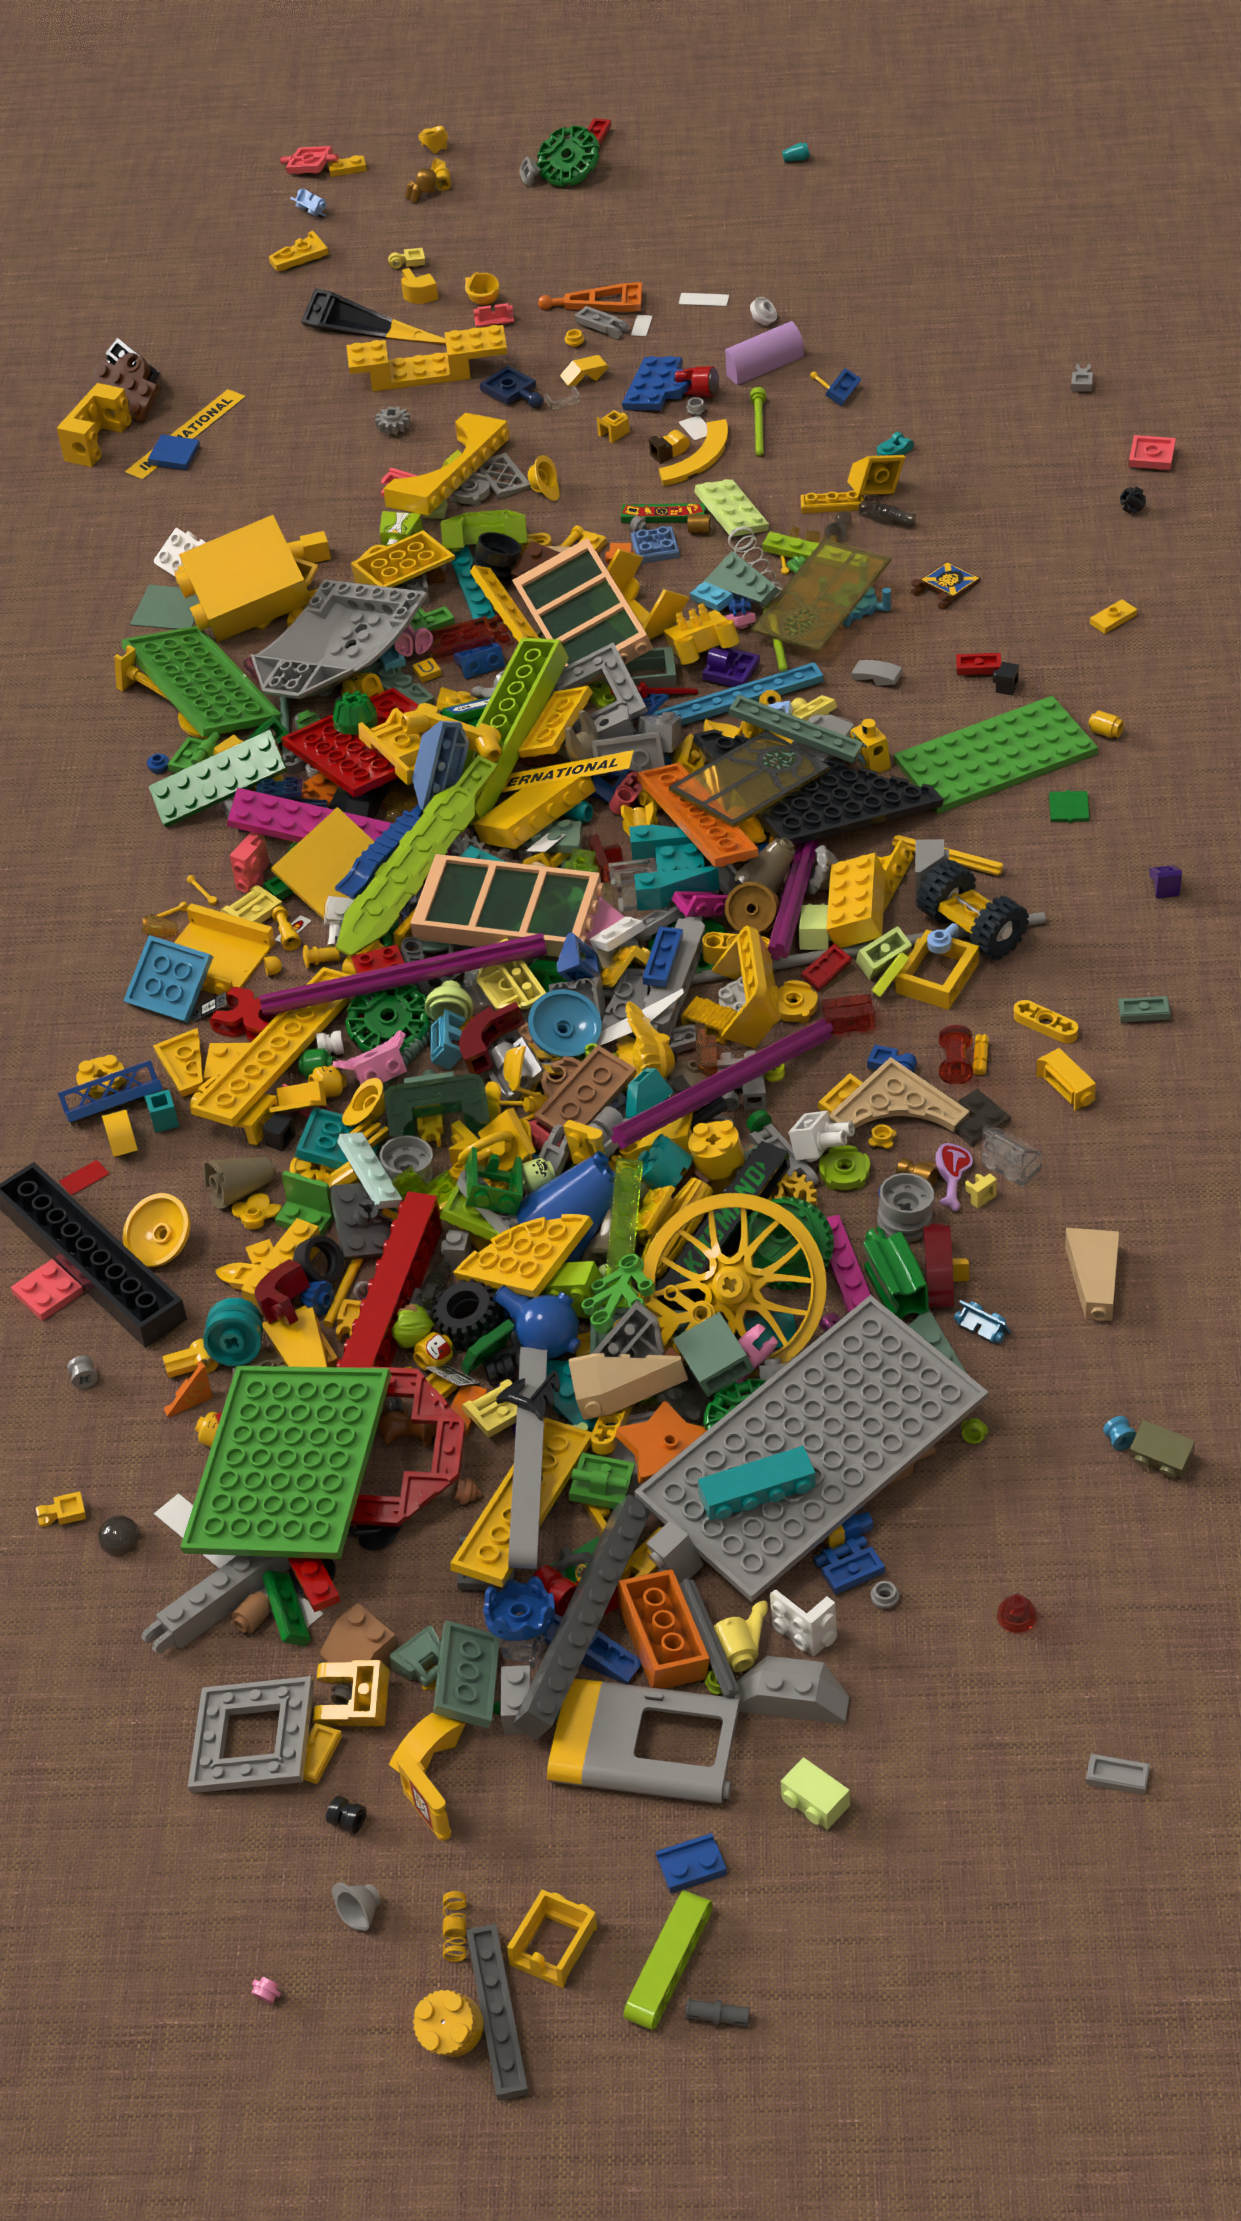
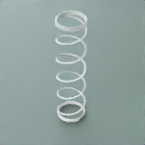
M742 526L733 530L728 537V544L735 553L745 552L742 559L750 550L759 549L761 551L760 558L754 562L747 563L752 566L755 562L766 561L768 563L767 568L760 574L766 572L773 573L774 579L772 583L780 586H776L780 590L776 596L781 591L784 592L782 585L774 582L776 578L775 572L768 570L769 561L761 559L763 550L762 548L755 547L757 539L752 529ZM743 529L751 532L752 535L740 539L735 547L731 545L730 540L735 532ZM752 537L747 545L737 547L743 539ZM755 539V544H754V546H753L752 548H750V549H748V550H746V551H740V550H744V549L748 548V547L753 543V540ZM786 596L778 605L779 607H781L785 602Z

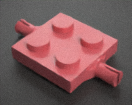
M331 146L301 147L291 156L280 157V163L287 164V173H295L297 175L303 173L317 174L322 171L326 163L338 162L339 160L338 154H333Z

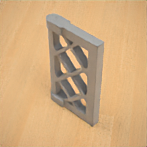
M506 453L490 457L477 469L480 474L487 477L490 487L499 499L531 489L529 481ZM499 468L503 469V471L500 473L493 471V469ZM510 470L514 475L506 474V472ZM490 476L498 477V479L494 481ZM503 478L512 480L510 483L501 482Z

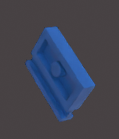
M712 1833L655 1851L670 1894L727 1875L726 1866Z

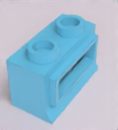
M444 1009V1015L440 1016L431 1026L430 1058L432 1063L450 1070L462 1057L459 1046L452 1044V1039L456 1041L460 1039L462 1031L458 1028L463 1025L465 1018L447 1009Z

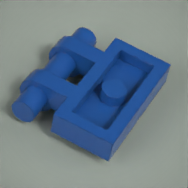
M864 1536L856 1539L849 1538L844 1541V1544L833 1549L830 1547L821 1551L820 1555L813 1557V1562L817 1568L825 1564L827 1565L822 1567V1576L835 1595L885 1573V1566L872 1546L861 1550V1548L868 1545ZM847 1554L850 1555V1556H847V1557H845V1558H843V1559H841V1560L838 1559V1558H841V1557H843V1556H845V1555H847Z

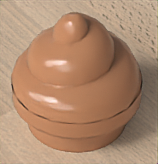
M465 1477L464 1479L456 1480L452 1499L458 1501V1504L467 1505L469 1502H474L482 1496L481 1491L470 1478Z

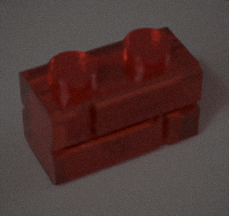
M871 994L822 999L823 1018L826 1024L831 1023L834 1031L830 1032L831 1034L840 1035L845 1032H864L869 1029H875V1011Z

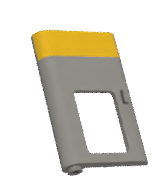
M574 1678L560 1709L548 1761L547 1781L723 1804L724 1799H729L731 1794V1781H727L726 1776L741 1699ZM647 1710L722 1720L723 1724L715 1764L711 1767L635 1757L634 1753L643 1713Z

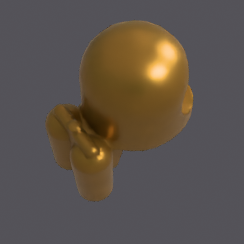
M429 168L420 169L417 172L415 182L410 181L407 184L405 198L410 199L413 203H417L422 192L435 193L436 173Z

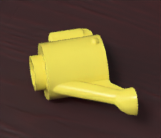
M766 1601L758 1602L752 1607V1613L748 1620H744L741 1617H730L714 1625L728 1663L734 1672L748 1670L753 1666L754 1661L758 1657L762 1621L768 1611Z

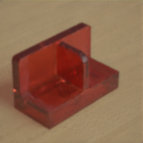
M598 834L590 835V852L597 873H600L601 883L627 878L628 873L623 861L621 846L613 844L602 847Z

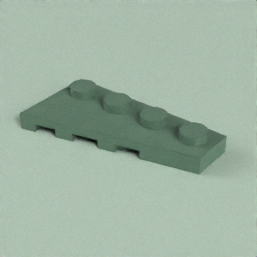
M733 551L703 581V583L707 582L729 591L735 597H743L747 601L766 606L780 591L772 582Z
M380 660L358 672L376 674L381 681L384 691L393 687L418 705L421 703L434 705V696L420 684H415L409 674L405 675L402 673L401 667H396V669L389 668V671H385Z

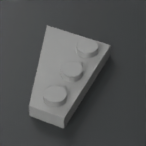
M660 731L592 741L594 758L634 750L629 769L626 770L641 772L665 766Z
M626 968L616 985L611 1002L606 1008L601 1031L627 1018L625 1006L628 1001L637 1005L641 1010L644 1009V998L648 991V985H643L642 978L645 969ZM633 1032L627 1034V1035L635 1036V1034H634Z

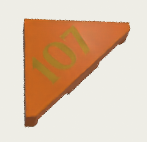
M202 1361L196 1363L197 1369L190 1379L186 1378L175 1393L177 1397L172 1404L164 1407V1412L168 1418L213 1398L206 1368Z

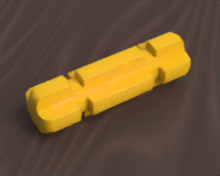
M978 1034L975 1037L974 1075L983 1076L986 1074L989 1037L986 1034Z

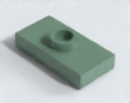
M1168 996L1118 999L1120 1022L1170 1020L1171 1013Z

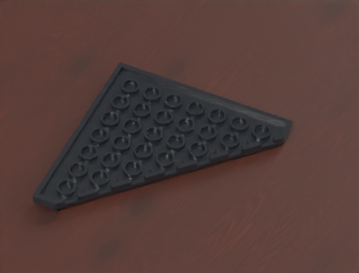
M713 729L694 734L693 742L706 758L712 762L750 739L738 735L735 738L723 736L722 731ZM754 743L749 744V748L754 750L776 746L769 743L766 746ZM744 747L731 756L737 759L757 761V756L760 752H750ZM801 754L803 760L800 766L797 767L796 774L799 777H806L814 772L815 768L813 763ZM728 758L713 765L729 785L736 783L759 769L755 765L733 762ZM829 759L828 763H824L830 767L753 812V814L774 839H782L784 837L794 845L939 808L942 807L944 799L930 785L922 784V787L911 785L907 779L892 775L888 779L877 776L878 772L861 767L859 771L846 768L847 764ZM768 761V763H771L776 766L778 765L777 763ZM792 770L776 773L780 783L785 787H789L801 780L792 775ZM766 771L759 773L733 789L749 809L756 807L782 791V789L775 786L772 777Z

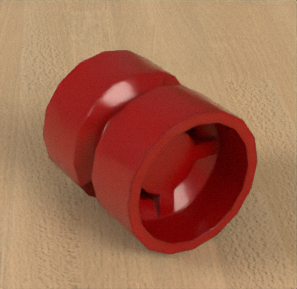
M542 1566L533 1576L541 1579L548 1594L553 1593L555 1613L562 1617L578 1585L569 1578H563L562 1573L552 1566Z

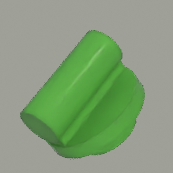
M794 556L787 563V567L798 575L808 561L803 556L799 558ZM809 568L801 576V579H804L806 577L807 573L810 571Z
M306 710L298 714L299 719L296 720L298 729H301L319 721L320 718L316 712L311 713L310 710Z

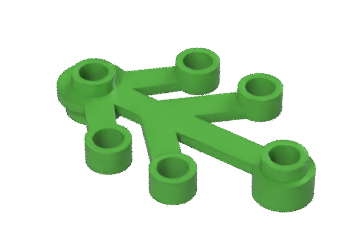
M628 1254L622 1257L619 1261L618 1270L602 1279L595 1280L591 1284V1289L595 1296L585 1299L581 1304L585 1314L592 1315L590 1318L594 1330L600 1334H607L613 1329V1315L622 1297L628 1302L629 1309L636 1301H639L646 1307L643 1299L637 1297L629 1286L632 1278L638 1283L637 1287L642 1296H650L656 1290L653 1281L647 1279L643 1274L644 1261L638 1255ZM618 1281L615 1285L608 1287V1285ZM609 1299L605 1309L599 1310V1304Z

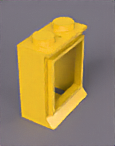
M541 1890L507 1946L509 1965L564 1989L569 1973L593 1932L597 1930L596 1912L587 1905H578L568 1901L558 1893H549ZM545 1917L578 1931L557 1966L546 1962L544 1956L538 1952H534L533 1955L525 1953Z

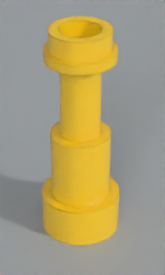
M277 906L272 910V918L279 923L280 941L285 950L293 951L300 946V937L294 931L292 924L287 920L288 911L283 906Z

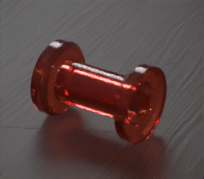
M962 1025L947 1026L938 1035L939 1045L946 1050V1060L939 1065V1077L948 1084H964L974 1074L972 1063L966 1059V1050L973 1043V1034L970 1029Z

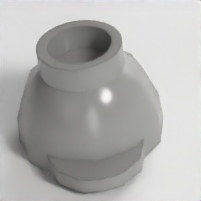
M341 1882L335 1884L332 1888V1895L337 1912L343 1922L353 1929L368 1930L372 1924L376 1907L381 1902L377 1889L370 1884L365 1886H347Z

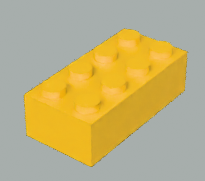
M876 853L862 855L831 865L826 930L832 941L840 948L874 940L882 936L886 872Z

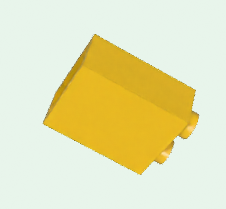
M274 515L179 554L185 571L175 574V578L184 598L196 595L199 604L189 607L199 631L210 627L217 643L303 607L311 600L304 578Z

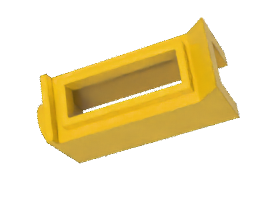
M1060 1048L1036 1060V1077L1044 1078L1071 1105H1074V1111L1088 1106L1095 1101L1096 1083Z

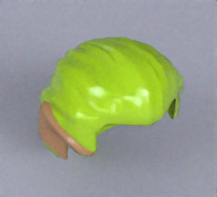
M418 1304L406 1305L405 1308L398 1310V1320L391 1329V1334L401 1348H413L417 1342L429 1334L434 1323L423 1307H420Z

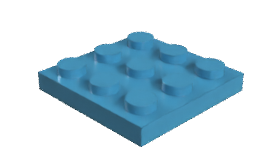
M149 935L123 1001L127 1004L188 1023L212 963L213 956Z

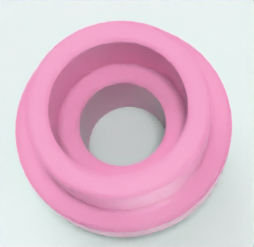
M262 1977L260 1981L253 1980L252 1982L253 1989L251 1994L265 2002L273 2004L275 1998H279L281 1995L276 1990L278 1984L267 1978Z

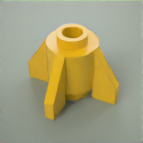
M651 802L645 808L638 807L632 809L625 805L621 806V815L624 819L622 821L623 830L629 837V827L659 825L658 817H656V802Z

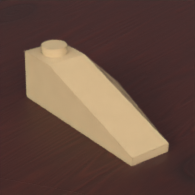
M593 1353L569 1359L575 1397L583 1420L610 1415L688 1380L681 1356L648 1355L645 1358H630V1354H621L620 1357H604V1353Z

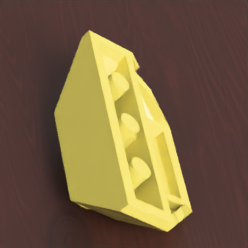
M523 960L481 968L476 978L477 984L496 1010L517 1002L520 1010L523 1011L532 1007L535 1001L546 993Z

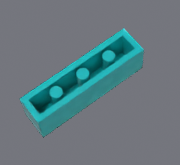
M804 1445L698 1479V1493L710 1521L717 1518L724 1519L733 1513L742 1510L749 1511L755 1509L758 1505L767 1502H778L786 1496L796 1493L803 1494L811 1488H815V1471Z

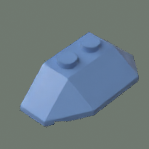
M439 721L422 735L412 777L419 807L422 810L425 809L436 794L454 786L462 776L469 740L462 723L458 721Z

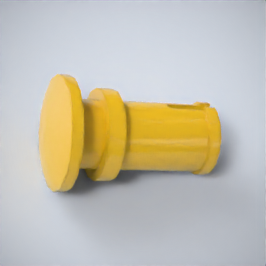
M304 945L303 960L307 969L310 968V963L319 965L320 962L340 961L339 951L336 950V946L317 948V946H314L312 949H308L307 945Z

